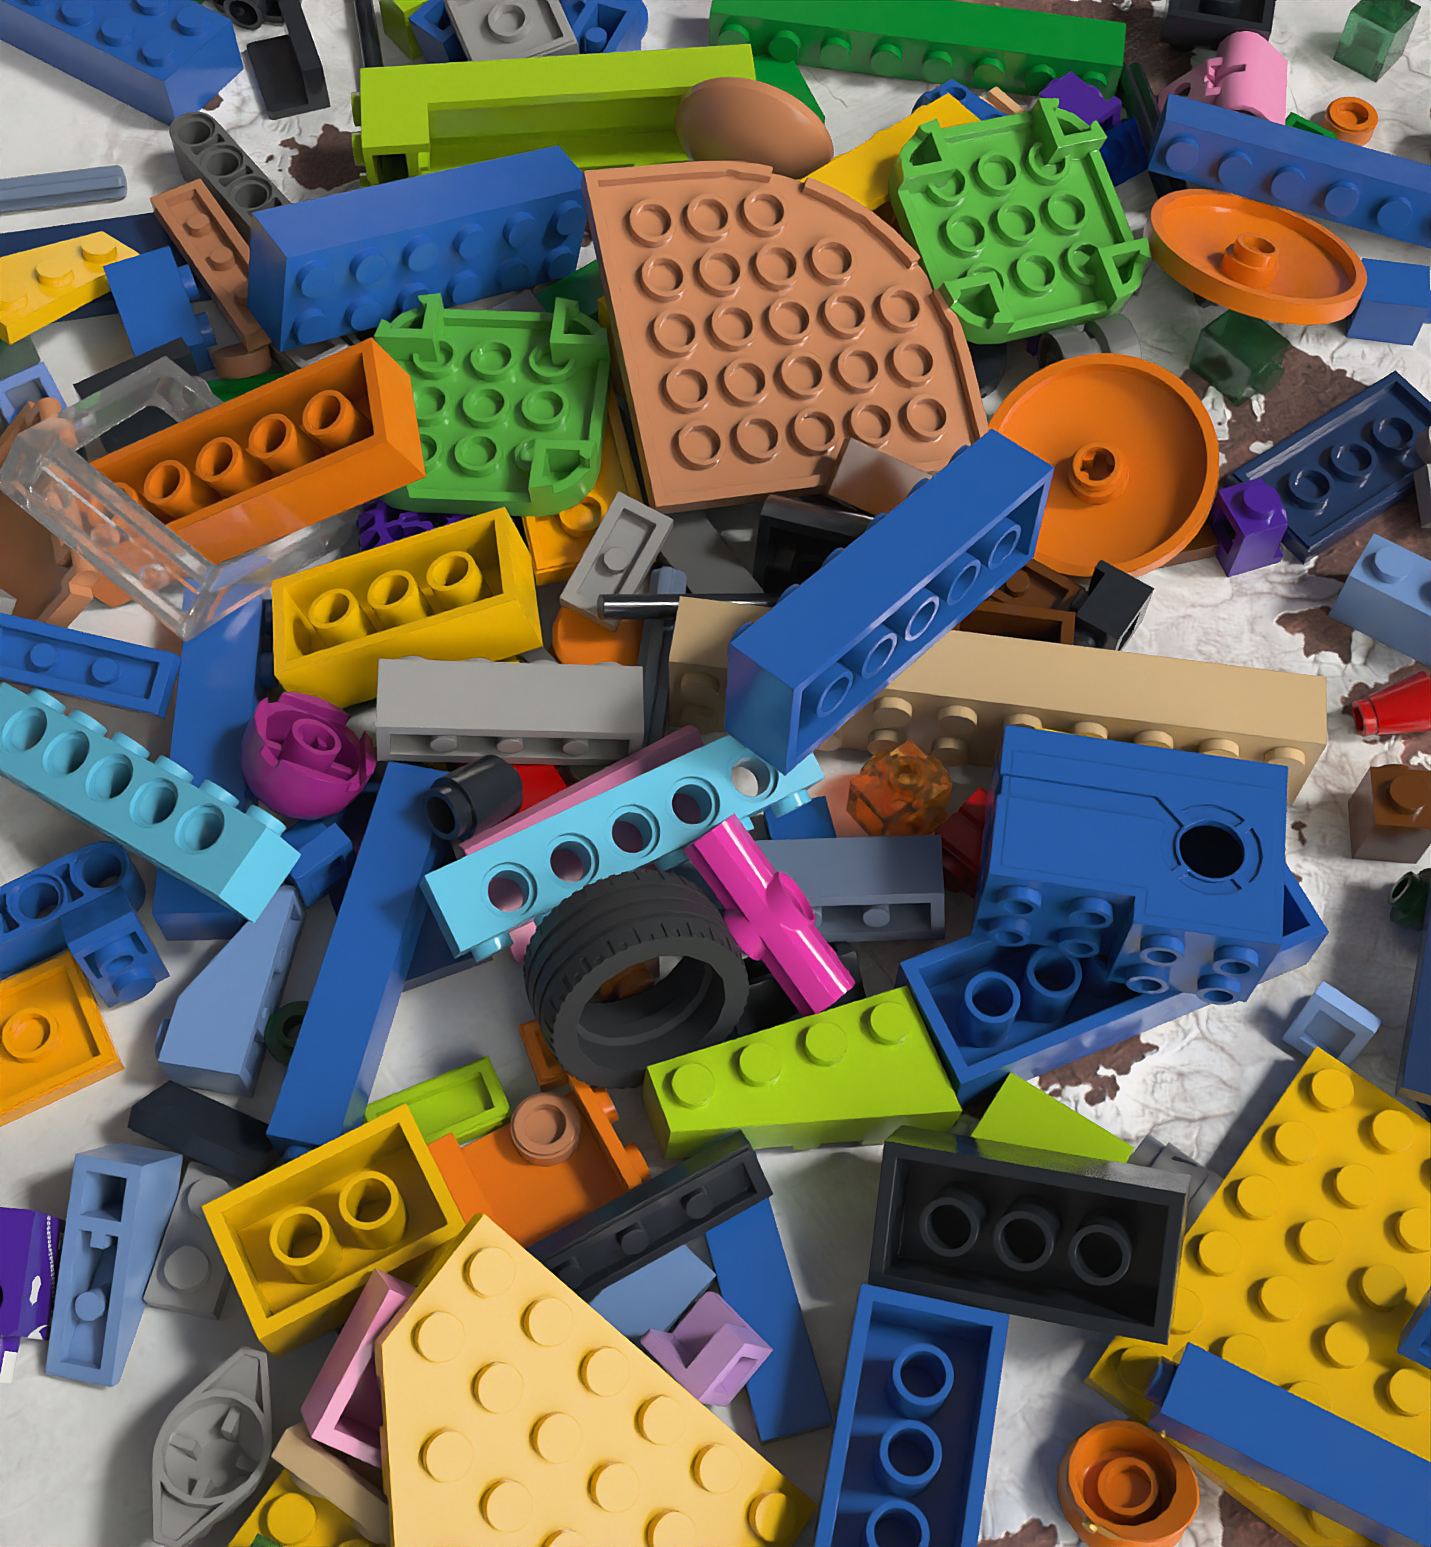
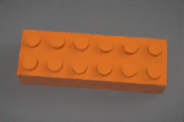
M371 337L76 468L77 489L81 492L89 527L88 537L92 541L100 575L97 583L91 588L93 596L110 607L115 608L425 478L426 473L410 375Z

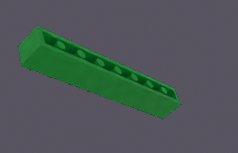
M712 0L709 17L708 46L751 44L753 57L770 53L778 61L789 62L794 60L796 65L944 84L953 79L969 88L991 90L997 86L1003 92L1039 97V93L1043 91L1050 81L1055 78H1061L1072 71L1087 85L1095 86L1103 98L1108 101L1115 96L1123 68L1126 23L955 0Z

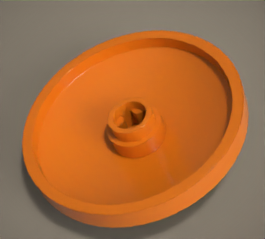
M1186 189L1161 197L1153 205L1143 231V238H1148L1152 259L1174 280L1192 292L1218 305L1263 320L1295 325H1320L1339 321L1353 312L1367 284L1366 269L1358 255L1342 239L1322 225L1293 210L1221 190Z
M1094 353L1061 360L1037 371L1021 382L1000 404L988 424L989 430L994 429L1055 467L1033 559L1077 584H1090L1094 568L1100 560L1109 563L1134 578L1161 567L1179 554L1192 541L1205 523L1212 508L1219 481L1220 458L1218 439L1212 420L1201 400L1188 385L1167 369L1150 361L1113 353Z

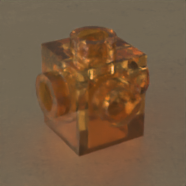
M909 739L892 752L888 749L877 752L863 765L860 774L850 780L846 811L869 837L931 835L944 823L948 816L946 809L953 784L950 782L949 774L943 764L931 754L925 755Z

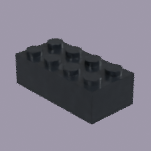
M901 1125L884 1140L868 1285L975 1308L1168 1345L1175 1314L1192 1175Z

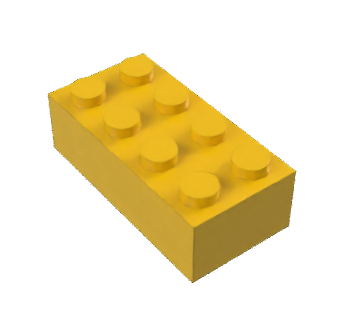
M505 507L272 580L275 677L287 692H298L316 696L341 709L377 698L379 659L419 656L427 660L465 661L471 658H484L494 662L543 647L531 554Z

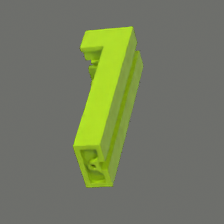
M751 44L360 68V92H351L355 127L361 126V131L352 132L354 162L356 166L366 167V172L360 173V188L557 145L582 173L588 170L634 167L640 154L670 163L691 162L678 141L674 126L675 114L682 97L694 85L713 78L739 77L756 80Z

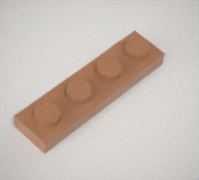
M197 179L151 197L150 201L154 215L246 350L250 352L271 343V339L247 308L250 248L203 181Z

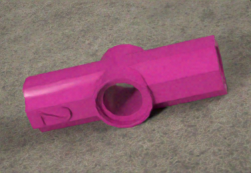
M735 813L721 821L684 849L691 863L696 867L706 881V884L724 906L723 916L725 923L737 944L750 958L756 961L762 959L803 1018L820 1013L853 987L855 981L849 974L850 972L844 967L836 952L814 925L816 917L803 891L788 874L783 871L776 872Z

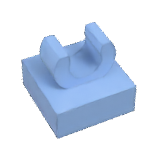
M1322 981L1292 1022L1282 1040L1307 1057L1318 1046L1347 1067H1350L1375 1034L1382 1020L1365 1007L1360 1006L1342 994L1335 987Z

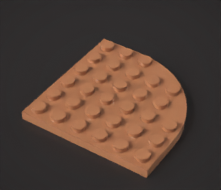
M695 161L588 170L583 172L580 184L650 508L662 514L761 502L766 501L770 494L788 498L822 494L844 439L850 437L934 476L948 465L951 457L963 445L971 446L989 431L971 354L956 313L949 308L939 288L933 291L929 277L917 263L921 258L918 253L890 225L870 209L846 194L815 179L807 177L805 183L786 176L773 174V167L757 163Z

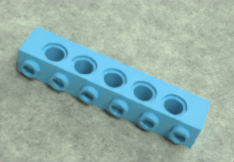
M5 682L0 685V776L250 922H256L301 856L298 851L280 837L286 829L283 823L255 805H251L246 813L236 809L239 801L226 790L207 779L204 780L199 788L190 784L194 776L163 755H160L153 764L146 760L150 755L149 751L118 731L111 740L104 737L108 730L76 708L67 717L63 714L67 708L54 697L37 687H33L27 695Z
M728 734L426 874L419 886L454 958L456 959L471 951L476 962H479L512 946L514 942L509 934L510 932L531 922H534L537 928L543 922V918L546 915L548 916L555 906L557 907L563 899L570 897L576 890H581L583 886L595 883L596 880L601 878H608V876L613 874L618 875L621 872L641 870L652 864H655L657 870L667 872L689 861V857L684 852V849L733 813L736 814L749 832L754 829L750 817L771 808L775 817L778 818L811 802L812 800L807 790L823 780L825 776L813 752L784 776ZM733 767H743L752 772L758 784L756 796L743 795L734 787L731 779ZM685 794L692 797L698 803L701 812L698 824H687L677 818L672 808L674 795ZM615 822H629L638 828L642 836L640 852L628 853L621 850L615 844L612 838V826ZM560 849L574 852L580 858L583 865L581 879L576 882H566L558 878L552 871L550 864L552 852ZM497 878H508L514 881L522 891L523 901L520 909L512 912L497 909L488 897L489 882Z

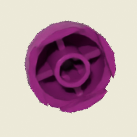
M284 692L277 702L267 703V698L260 701L248 722L239 748L243 780L258 800L275 813L304 820L328 818L351 804L362 792L373 774L377 762V754L373 740L366 731H364L359 739L346 726L351 717L340 707L319 697L298 692Z

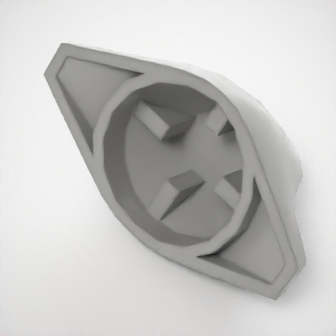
M243 1345L180 1401L165 1419L156 1438L152 1456L153 1542L164 1547H186L194 1540L204 1538L212 1530L214 1524L231 1515L256 1490L268 1467L273 1445L267 1353Z

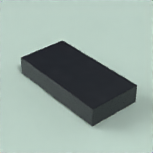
M171 1080L161 1085L131 1108L127 1128L246 1183L256 1179L281 1157L266 1135L269 1124Z

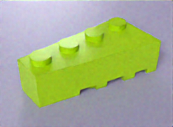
M907 985L826 1010L816 1015H810L647 1066L641 1094L664 1160L692 1157L739 1130H742L750 1142L753 1151L757 1148L791 1146L792 1150L819 1148L820 1144L851 1141H859L860 1145L882 1144L901 1125L949 1133L962 1112Z

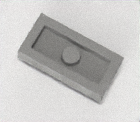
M618 491L560 595V604L616 632L622 620H600L597 614L598 596L600 594H636L673 528V519Z
M189 1161L143 1300L149 1306L219 1321L232 1277L201 1206L246 1184V1182L207 1164Z

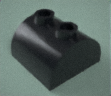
M1166 0L1159 42L1168 43L1173 49L1180 52H1190L1196 48L1217 52L1220 42L1236 32L1250 31L1258 33L1269 41L1276 0Z
M770 494L760 513L752 577L765 593H784L786 589L794 584L801 585L821 568L826 558L837 548L845 549L859 538L874 518Z

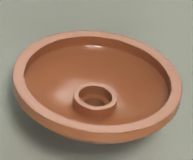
M720 77L705 80L694 85L684 94L675 114V132L681 147L691 162L737 161L757 163L773 167V174L797 180L803 179L820 169L834 158L832 139L819 117L794 96L760 81L739 77Z

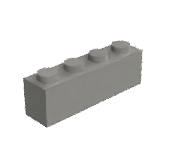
M419 656L379 659L375 725L377 761L470 763L482 756L492 754L499 756L509 764L610 766L642 749L644 738L643 667L622 666L615 662H601L595 665L558 664L550 660H536L530 663L493 662L484 658H471L465 661L427 660Z

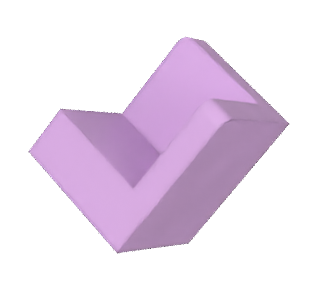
M710 1291L700 1298L672 1333L649 1328L640 1339L642 1345L669 1374L700 1403L722 1407L728 1406L773 1351L719 1294Z

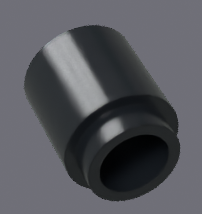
M492 754L482 756L433 782L431 789L425 793L422 799V810L425 820L431 830L444 840H453L455 838L459 840L470 839L515 815L520 810L523 801L522 780L517 770L499 756Z

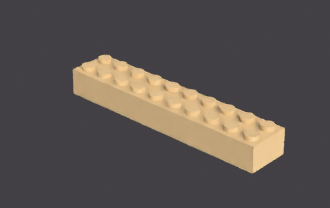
M680 596L668 660L670 726L683 728L691 725L698 729L700 735L714 732L727 733L724 731L728 644L735 632L743 624L750 621L755 623L771 610V607ZM950 630L816 749L831 751L844 748L868 751L874 756L885 759H894L901 756L930 759L939 765L947 767L969 764L994 768L1005 725L1033 729L1034 727H1040L1080 736L1288 766L1287 806H1292L1327 745V677Z

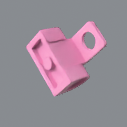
M1250 31L1233 33L1220 42L1216 58L1206 60L1162 89L1158 98L1159 110L1162 112L1168 93L1178 95L1184 89L1191 87L1190 93L1187 96L1189 99L1285 125L1288 61L1258 33Z

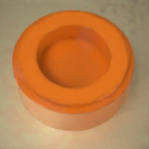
M1341 97L1333 100L1328 105L1321 127L1336 134L1337 140L1363 146L1372 138L1378 123V114L1374 107L1363 99Z

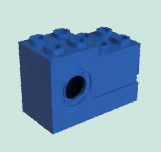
M1005 725L987 792L971 934L988 936L992 942L1009 947L1023 946L1027 943L1057 947L1062 953L1073 957L1084 958L1097 954L1108 955L1106 981L1126 983L1129 989L1139 993L1158 994L1170 990L1196 994L1201 1001L1214 1005H1229L1238 1001L1247 1002L1282 947L1288 766Z

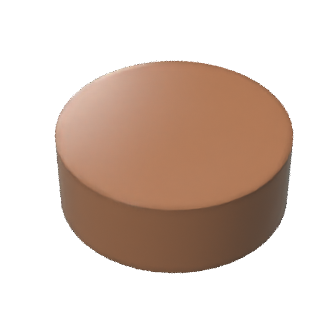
M237 343L220 348L211 354L216 375L222 379H240L254 376L267 371L273 364L268 344L248 352L242 343Z
M540 1092L524 1099L515 1109L510 1124L511 1135L517 1152L527 1162L537 1166L550 1167L563 1163L575 1153L581 1141V1122L576 1107L569 1099L554 1092Z

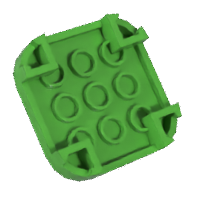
M1038 98L1031 111L942 129L937 118L918 126L915 134L901 148L892 166L888 188L891 205L903 237L921 257L917 263L929 277L933 291L939 288L949 308L956 313L967 341L976 344H1001L1040 335L1046 331L1070 325H1083L1090 320L1113 315L1121 309L1142 282L1145 265L1151 258L1148 238L1134 239L1099 149L1108 137L1097 120L1093 121L1089 126L1074 113L1057 108L1059 98Z
M441 293L419 295L420 306L400 314L391 323L381 319L374 335L375 341L410 375L426 477L377 498L393 508L412 512L480 515L505 507L510 516L538 517L555 515L578 505L594 489L601 469L612 383V368L607 328H601L597 321L580 312L578 301L556 297L554 313L444 309Z

